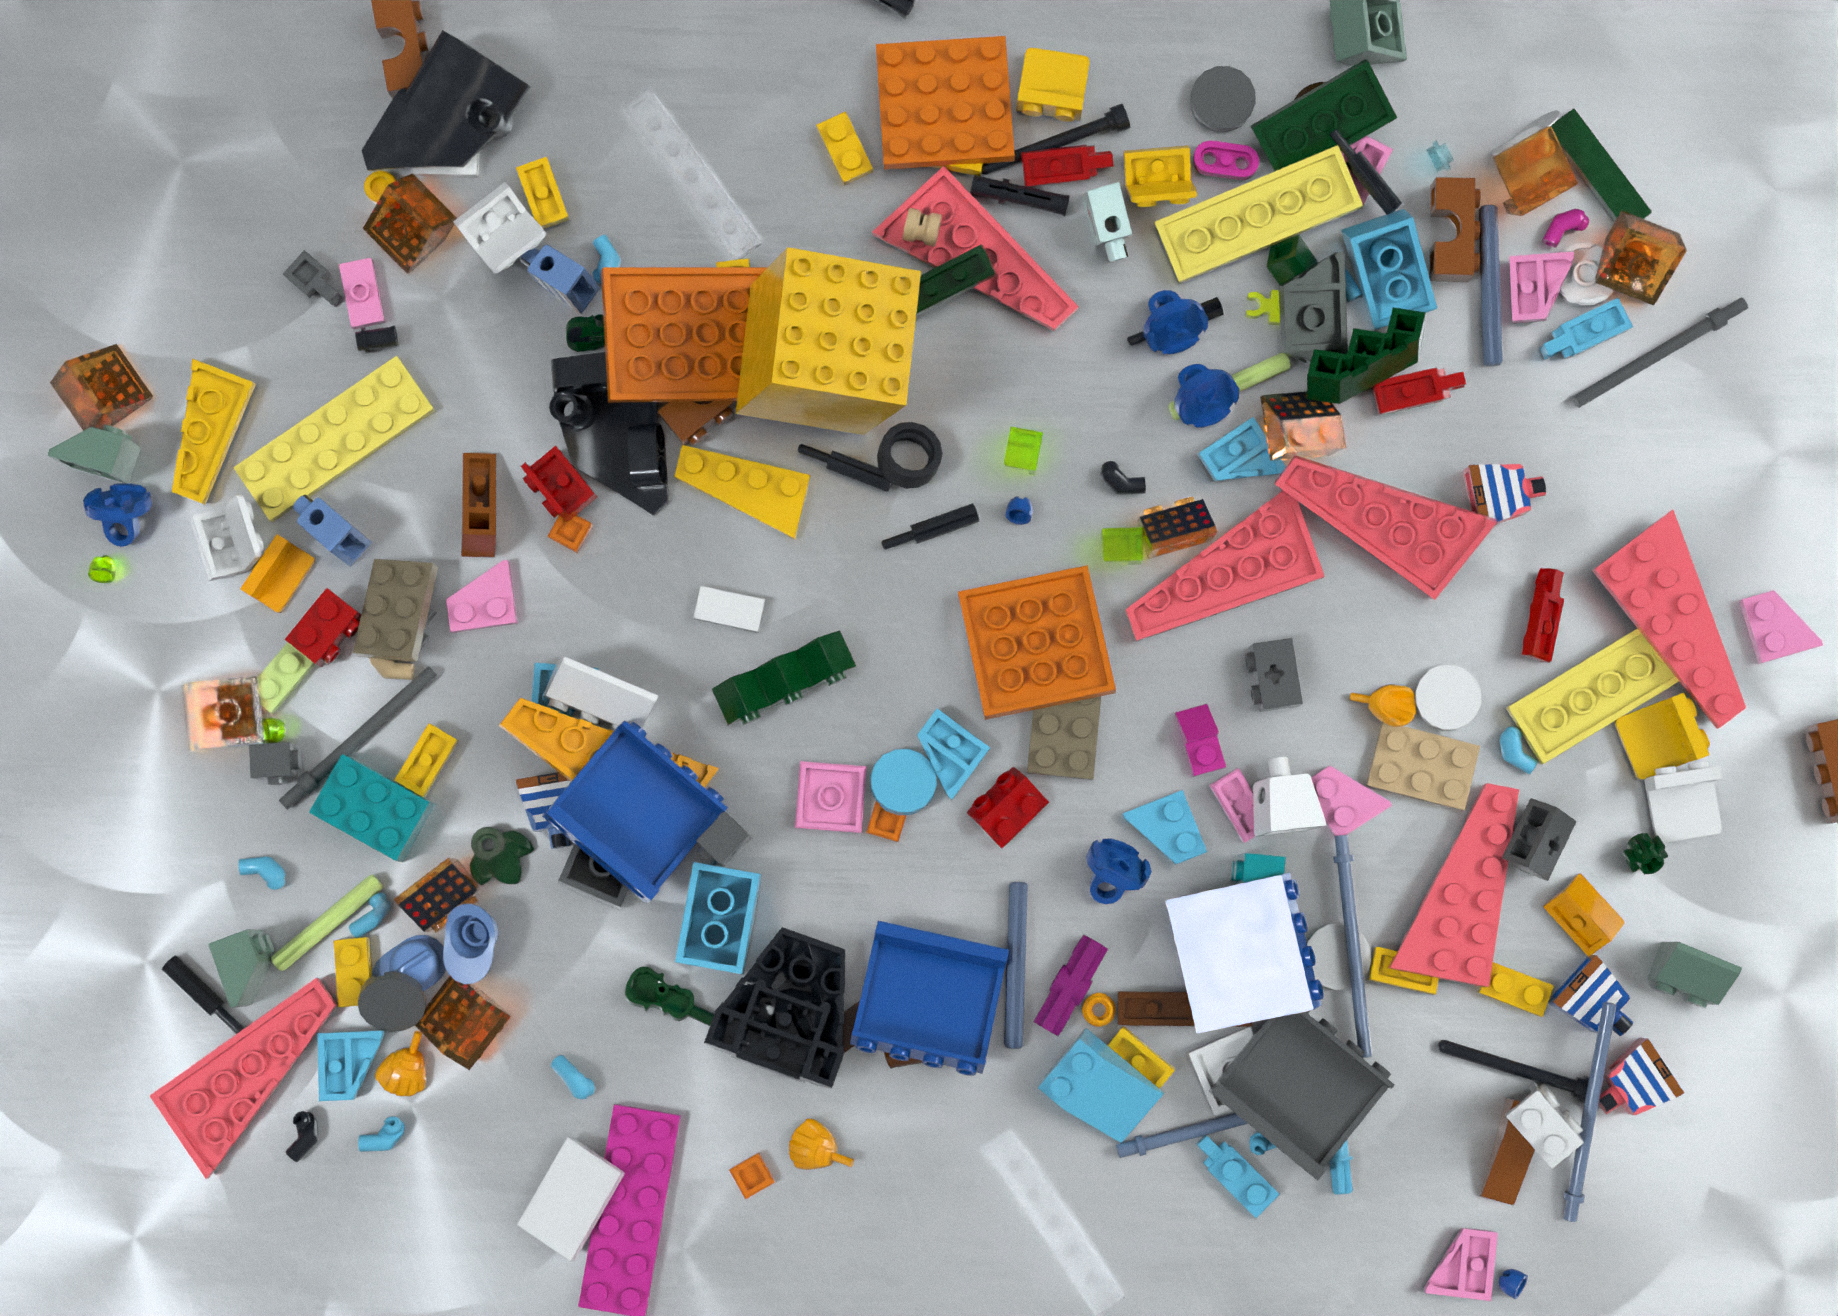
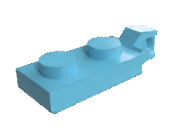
M1616 298L1561 324L1558 329L1551 332L1554 339L1544 343L1539 350L1544 360L1560 352L1564 358L1571 355L1573 357L1630 330L1633 325L1619 298Z
M1204 1135L1196 1143L1208 1156L1203 1162L1208 1167L1207 1170L1255 1218L1280 1195L1225 1141L1217 1146L1207 1135Z

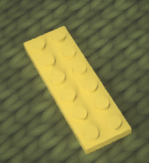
M1337 145L1157 220L1154 223L1180 284L1363 208V204L1340 148Z
M395 356L233 468L269 521L273 523L292 510L294 503L302 495L311 497L435 412V409L401 360Z
M1637 628L1511 704L1506 709L1542 765L1678 683L1679 680Z

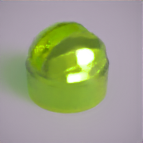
M108 555L94 557L89 565V578L98 583L112 582L116 575V564L113 558Z
M274 717L261 719L263 744L278 743L285 738L287 728L282 720Z

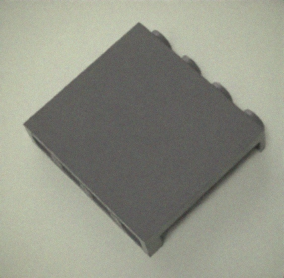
M1310 1011L1266 1019L1210 1088L1209 1092L1318 1181L1326 1171L1324 1169L1325 1166L1387 1089H1392L1395 1084L1388 1080L1391 1073L1375 1061L1371 1066L1362 1058L1365 1052L1355 1043L1348 1040L1344 1044L1335 1036L1338 1030L1324 1018L1318 1022L1308 1014Z

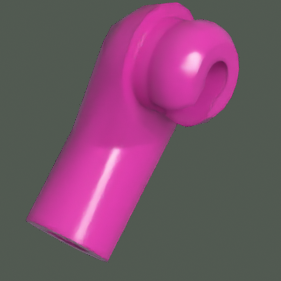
M1572 209L1557 214L1553 218L1542 242L1556 248L1565 231L1571 229L1575 231L1585 230L1589 225L1588 216L1580 209Z

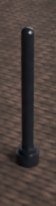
M1122 103L1109 108V112L1104 113L1105 117L1014 150L1015 161L983 163L981 173L987 175L1022 162L1021 152L1060 148L1108 129L1110 132L1116 130L1118 133L1130 129L1131 126L1126 110Z
M1441 1040L1437 1045L1441 1053L1571 1092V1096L1576 1097L1578 1102L1585 1103L1589 1081L1588 1076L1584 1075L1583 1078L1576 1077V1079H1572L1447 1040Z

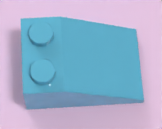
M1401 209L1389 215H1383L1341 230L1353 272L1375 330L1389 325L1393 307L1426 313L1437 309L1414 218L1406 210Z
M1087 1028L1083 1030L1048 1071L1038 1087L1062 1109L1120 1143L1125 1140L1164 1094L1162 1090Z

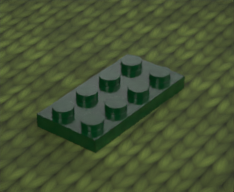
M1365 59L1252 124L1250 127L1275 172L1337 146L1329 136L1334 129H1337L1348 144L1352 145L1398 117L1369 61Z

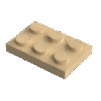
M1381 722L1366 786L1464 811L1480 746L1405 726L1392 727Z

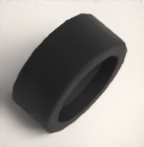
M915 422L899 423L891 427L883 436L877 453L878 468L883 476L896 486L906 489L919 488L927 484L938 470L943 454L941 442L935 433L925 425ZM905 440L917 443L928 455L927 465L921 470H909L901 467L895 462L890 453L894 443Z

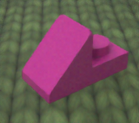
M1204 704L1176 712L1175 716L1193 777L1226 768L1217 737L1219 731L1208 705Z

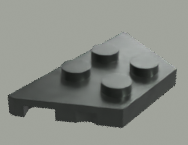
M1345 252L1331 254L1279 286L1281 353L1309 366L1314 349L1347 354Z

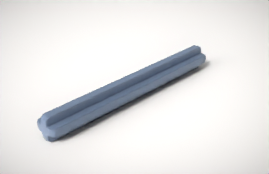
M1483 205L1479 209L1483 363L1486 366H1498L1503 361L1498 207L1496 205Z
M1011 882L1009 885L1007 940L1009 954L1006 971L1004 1045L1006 1048L1019 1049L1023 1046L1028 885L1025 882Z

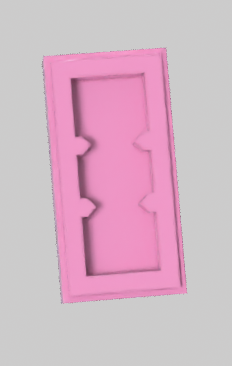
M372 258L339 264L351 328L354 330L385 323Z
M1236 768L1211 783L1209 787L1241 841L1245 843L1255 837L1253 791L1240 769Z

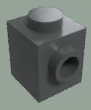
M282 742L249 745L250 778L256 780L267 779L268 785L288 784V778L298 777L297 769L302 768V754L300 749L296 750V744Z

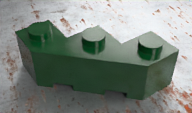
M1393 307L1387 333L1353 328L1347 354L1314 349L1307 374V399L1341 404L1418 363L1424 338L1426 312Z
M839 630L817 637L795 651L776 656L754 670L732 676L712 688V691L727 724L730 725L741 721L744 726L760 719L759 713L784 702L788 706L803 699L802 693L826 682L828 686H832L847 678L845 673L856 667V664Z

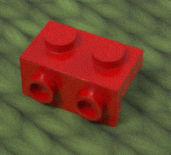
M556 445L531 466L526 462L520 466L527 474L522 479L534 493L540 491L546 500L542 504L554 518L560 515L568 522L598 498Z
M326 588L284 640L314 664L323 667L325 663L329 665L339 655L341 651L339 646L346 637L350 639L358 632L361 613L352 608L330 589Z
M1012 767L1009 771L1002 773L997 778L996 783L973 802L967 814L1002 849L1049 801L1024 774L1015 767Z

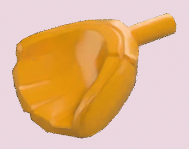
M1388 684L1379 687L1371 696L1351 693L1350 701L1369 704V710L1383 723L1392 727H1402L1409 724L1416 714L1415 694L1407 686Z
M414 1031L410 1047L401 1048L390 1053L376 1069L375 1079L387 1092L396 1096H412L424 1090L426 1084L425 1063L422 1053L418 1051L422 1032Z
M806 1119L795 1129L791 1136L789 1156L794 1166L798 1169H821L831 1166L834 1161L848 1167L854 1165V1159L837 1153V1144L832 1132L815 1119Z

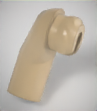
M369 658L370 664L385 679L413 680L414 664L395 663L393 660Z

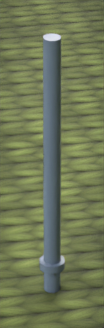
M1348 835L1334 836L1336 856H1333V860L1338 865L1357 1046L1365 1052L1362 1058L1372 1057L1351 869V861H1354L1353 854L1350 855Z
M1603 1002L1580 1124L1583 1131L1579 1135L1584 1143L1576 1149L1569 1189L1564 1192L1563 1197L1566 1200L1563 1219L1570 1222H1577L1580 1204L1584 1203L1585 1199L1582 1190L1617 1007L1616 1004L1610 1002Z
M1234 1113L1142 1138V1135L1135 1136V1140L1118 1144L1116 1148L1119 1158L1139 1153V1156L1146 1155L1148 1150L1248 1123Z

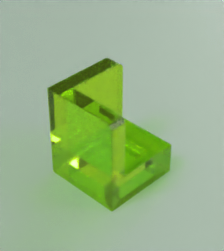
M1010 427L1004 465L1006 467L1027 470L1029 475L1035 476L1043 432Z
M1142 527L1102 528L1101 539L1104 562H1128V565L1142 564Z

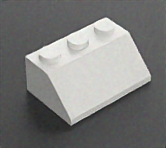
M564 656L557 661L543 697L550 700L548 706L565 713L568 708L580 712V719L594 725H598L600 720L612 725L610 730L614 731L624 720L629 724L635 722L640 727H643L658 695Z

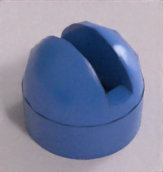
M1019 496L1012 498L1007 505L1006 518L1018 525L1029 523L1033 514L1032 502L1027 497H1024V499L1019 498Z
M1507 1269L1503 1272V1276L1499 1278V1286L1506 1295L1517 1299L1527 1283L1528 1275L1516 1269Z

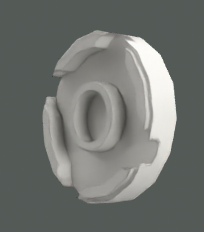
M1577 242L1562 251H1574V261L1558 294L1567 304L1579 308L1593 307L1604 302L1614 290V287L1595 280L1603 250L1596 243ZM1615 262L1614 268L1618 269V265ZM1612 274L1611 280L1617 282L1618 276Z
M1454 664L1439 665L1428 670L1418 680L1414 691V699L1419 716L1429 726L1442 731L1456 730L1468 725L1477 716L1482 703L1481 688L1476 678L1467 669Z
M1327 924L1316 930L1307 940V946H1311L1315 954L1316 963L1315 966H1312L1315 979L1320 980L1322 987L1331 990L1351 988L1344 924ZM1359 932L1363 977H1365L1371 964V950L1365 936Z

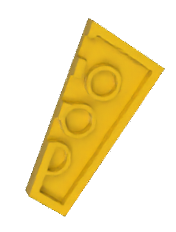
M192 359V375L190 386L187 389L185 419L182 421V440L177 454L172 492L206 505L256 384Z
M682 445L674 475L675 479L712 498L720 500L737 511L753 517L794 540L796 539L811 478L809 474Z

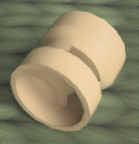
M909 208L903 240L910 242L920 240L925 245L935 247L942 214L931 213L926 215L922 214L919 209Z

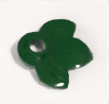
M493 827L478 829L471 839V848L474 853L469 864L471 875L479 885L486 884L492 876L505 884H518L521 878V865L518 858L528 855L534 850L532 843L523 834L515 830L501 833ZM487 838L494 841L493 848L489 850L482 847L483 840Z

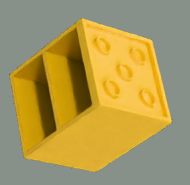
M787 247L750 287L736 414L865 435L904 408L907 404L921 271Z

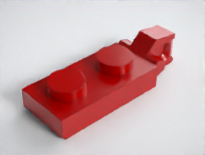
M1078 145L1021 152L1025 186L1090 179L1091 176H1097V168L1114 166L1111 151L1095 152L1094 145Z
M1437 367L1388 378L1372 387L1378 416L1442 402L1445 399L1451 398L1450 391L1464 388L1466 380L1464 372L1446 375L1444 368L1437 369Z
M1540 568L1535 581L1536 587L1533 602L1530 605V616L1527 631L1523 638L1522 655L1545 663L1552 662L1564 604V598L1560 597L1564 572L1551 568Z

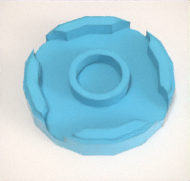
M895 749L884 754L875 763L870 777L871 793L874 799L887 812L896 815H913L932 801L937 787L936 772L931 762L921 753L910 749Z

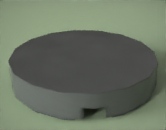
M1215 66L1204 71L1195 81L1190 95L1191 109L1195 118L1201 124L1203 123L1205 126L1210 127L1209 129L1217 132L1232 131L1241 127L1251 116L1256 103L1255 89L1250 78L1241 70L1231 66Z
M384 972V976L376 977L374 975L368 978L361 986L358 1008L360 1015L373 1027L390 1032L403 1031L420 1021L424 1015L427 999L426 994L424 995L421 984L416 979L404 973Z

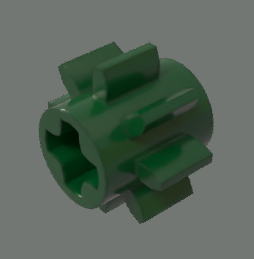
M1647 833L1633 836L1627 843V849L1623 851L1627 858L1626 863L1631 871L1636 872L1640 869L1644 875L1658 872L1664 865V859L1668 857L1665 851L1666 846L1661 838L1657 835L1651 839Z

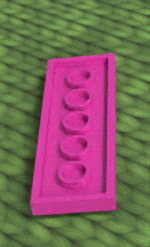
M614 1104L604 1159L621 1169L625 1174L591 1232L578 1307L628 1316H646L681 1115Z

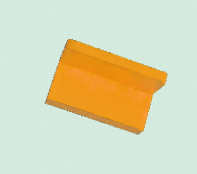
M276 534L240 590L275 612L281 613L316 560L302 549Z
M1581 873L1575 876L1565 889L1548 900L1543 906L1588 957L1611 942L1625 924L1618 913Z

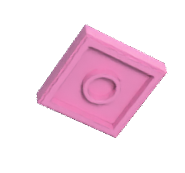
M800 761L795 828L862 833L867 766Z

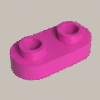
M1210 140L1198 145L1193 156V164L1199 173L1206 176L1247 180L1256 173L1259 166V157L1257 152L1250 146ZM1210 155L1215 159V163L1211 165L1206 164L1203 158ZM1244 160L1247 163V168L1239 169L1236 166V161Z

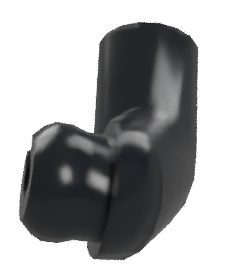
M1107 461L1102 465L1101 479L1113 493L1124 495L1143 494L1146 492L1145 477L1127 478L1119 469V465L1114 461Z
M300 1111L293 1117V1124L296 1125L298 1138L285 1152L295 1162H298L318 1141L317 1120L311 1112Z

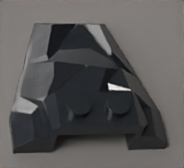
M782 927L756 959V963L744 978L742 977L736 984V988L724 1003L722 1002L716 1009L704 1044L718 1051L730 1054L731 1057L793 1080L803 1083L806 1081L817 1086L832 1089L844 1056L845 949Z

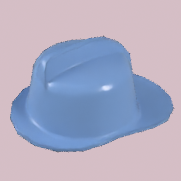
M461 904L454 908L447 917L443 949L444 965L448 974L455 981L463 984H474L487 975L493 961L494 945L498 939V926L494 918L480 906Z
M428 935L410 937L386 952L375 963L372 976H384V972L392 971L404 973L416 979L421 984L422 991L424 992L436 984L446 971L443 960L444 946L437 939Z

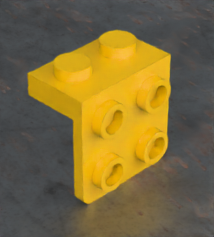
M1028 48L1025 52L1016 111L1034 117L1044 115L1055 117L1060 121H1080L1090 64L1089 58L1078 54Z
M1188 145L1123 151L1125 190L1130 201L1137 203L1138 207L1155 206L1157 201L1170 200L1171 204H1186L1190 202V198L1197 197V189L1191 181L1190 147Z
M1684 693L1672 696L1615 720L1616 730L1635 776L1638 779L1644 780L1647 777L1655 776V769L1672 766L1678 767L1710 755L1707 749L1710 747L1708 736L1703 729L1699 730L1694 718L1697 716L1695 705L1690 698L1686 699Z

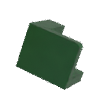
M1297 235L1270 247L1266 267L1278 284L1281 285L1315 265L1318 261L1301 236Z

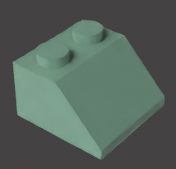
M1330 0V20L1334 34L1333 48L1337 62L1356 65L1366 59L1370 65L1407 60L1400 0Z
M104 425L103 430L90 427L50 448L47 456L74 469L122 483H130L141 447L132 442L133 436L123 433V430Z
M246 929L208 944L230 1008L247 1007L253 1004L272 964L271 953L274 952V947L269 935L263 934L262 930Z
M1661 942L1648 980L1657 983L1655 989L1673 996L1678 991L1688 995L1687 1002L1706 1009L1707 1004L1719 1005L1740 975L1742 967L1681 942Z

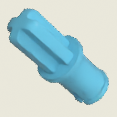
M1348 1140L1329 1161L1332 1191L1337 1195L1349 1194L1353 1191L1350 1160H1353V1156L1349 1157Z

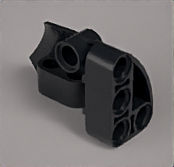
M442 30L409 86L400 89L396 93L361 150L367 170L464 167L494 137L502 138L507 136L512 128L511 117L519 108L531 86L463 41ZM497 114L496 124L489 127L490 118L492 115Z
M605 352L552 359L551 372L554 396L550 401L549 410L553 418L559 421L572 466L655 516L669 502L665 436L662 425L658 423L657 402L608 403ZM569 402H573L574 408L569 416H565L564 409Z

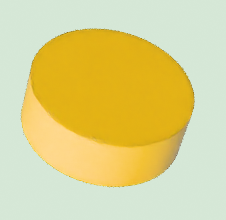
M379 170L371 173L364 183V191L367 197L377 205H387L393 202L398 195V183L386 171Z

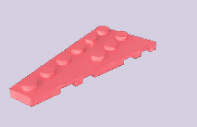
M944 166L872 231L873 236L934 268L982 244L997 276L973 287V289L1052 331L1058 329L1079 308ZM909 208L919 209L922 214L926 215L931 213L942 214L935 247L925 245L920 240L913 242L903 240Z
M1296 455L1275 480V485L1434 600L1497 523V520Z
M1282 490L1191 561L1175 571L1162 583L1129 606L1125 612L1135 641L1137 642L1324 578L1321 564L1298 501Z
M1671 510L1592 571L1712 724L1718 729L1743 711L1746 705L1675 512Z
M1489 783L1483 785L1465 819L1466 822L1458 837L1454 840L1444 864L1441 865L1411 927L1401 941L1402 944L1395 957L1392 958L1388 969L1485 988L1489 987L1508 862L1502 856L1513 834L1519 789Z
M319 978L312 980L150 1095V1098L205 1179L210 1178L337 1007V1003Z

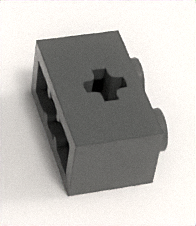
M1292 638L1252 644L1249 647L1250 652L1245 653V661L1248 673L1253 672L1255 685L1250 686L1253 705L1259 706V712L1302 705L1303 701ZM1270 667L1273 668L1274 673H1280V677L1275 681V684L1272 683L1271 679L1265 678V674L1270 671Z
M1530 798L1502 858L1522 872L1548 881L1577 821L1555 806Z
M724 812L696 840L701 845L697 851L711 865H715L718 862L720 865L725 866L752 837L728 813Z

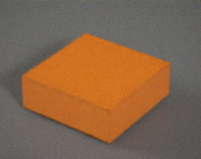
M559 515L547 537L578 553L593 524L578 515L568 522Z
M876 801L866 833L899 842L906 815H896L887 812Z
M759 1152L729 1169L745 1199L775 1183Z

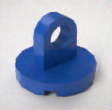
M1171 290L1159 291L1149 299L1148 306L1151 315L1144 325L1143 336L1152 351L1156 353L1157 350L1162 351L1163 354L1183 352L1200 340L1198 335L1201 334L1202 330L1204 333L1206 332L1208 316L1199 302L1193 299H1181L1176 292Z
M1192 364L1182 369L1179 373L1180 388L1175 397V410L1183 423L1188 426L1189 424H1194L1195 427L1203 428L1218 423L1228 416L1231 412L1229 408L1233 402L1236 405L1239 399V387L1231 374L1224 370H1209L1204 365Z
M117 483L111 485L108 491L102 492L101 488L92 490L84 497L83 505L86 516L93 520L102 521L103 531L108 541L116 546L124 547L131 544L139 535L138 516L150 510L152 499L150 491L147 492L146 488L141 485ZM115 523H120L124 525L128 531V535H122L121 533H119L115 527Z
M1111 838L1103 839L1102 842L1094 841L1086 855L1087 864L1094 872L1090 881V893L1093 899L1102 904H1113L1122 897L1125 890H1139L1145 887L1152 872L1147 859L1142 861L1138 857L1139 852L1122 841ZM1107 882L1115 886V888L1111 891H1102L1098 885Z

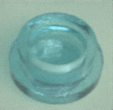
M1437 141L1432 142L1433 146L1426 149L1437 172L1444 169L1446 171L1451 170L1448 163L1454 161L1446 143L1439 146Z

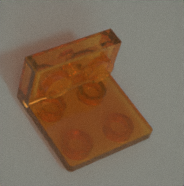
M1550 126L1542 128L1493 157L1495 166L1511 197L1503 202L1507 213L1510 215L1523 216L1578 184L1558 139Z

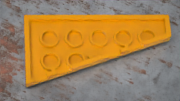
M523 698L517 700L498 725L569 781L576 777L614 732L613 730H607L588 721L559 713L557 710ZM671 752L673 755L671 760L679 767L685 765L695 772L698 776L696 781L704 788L719 769Z

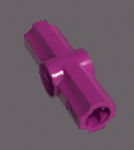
M1083 935L1074 948L1067 964L1062 965L1049 988L1050 993L1033 1022L1059 1036L1074 1008L1080 1005L1093 982L1091 979L1107 953L1108 948Z

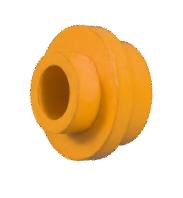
M1094 993L1085 999L1082 1013L1089 1024L1102 1027L1114 1019L1116 1007L1114 1001L1108 995ZM1097 1003H1101L1105 1007V1012L1102 1016H1096L1092 1011L1093 1006Z

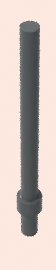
M1741 297L1722 309L1716 308L1705 315L1704 320L1572 397L1574 403L1578 408L1582 407L1707 332L1721 329L1728 324V320L1748 309L1747 302Z
M429 666L312 771H305L296 779L298 783L282 796L279 802L288 810L306 793L311 794L320 786L318 782L334 769L342 754L347 756L351 754L436 678L437 674Z

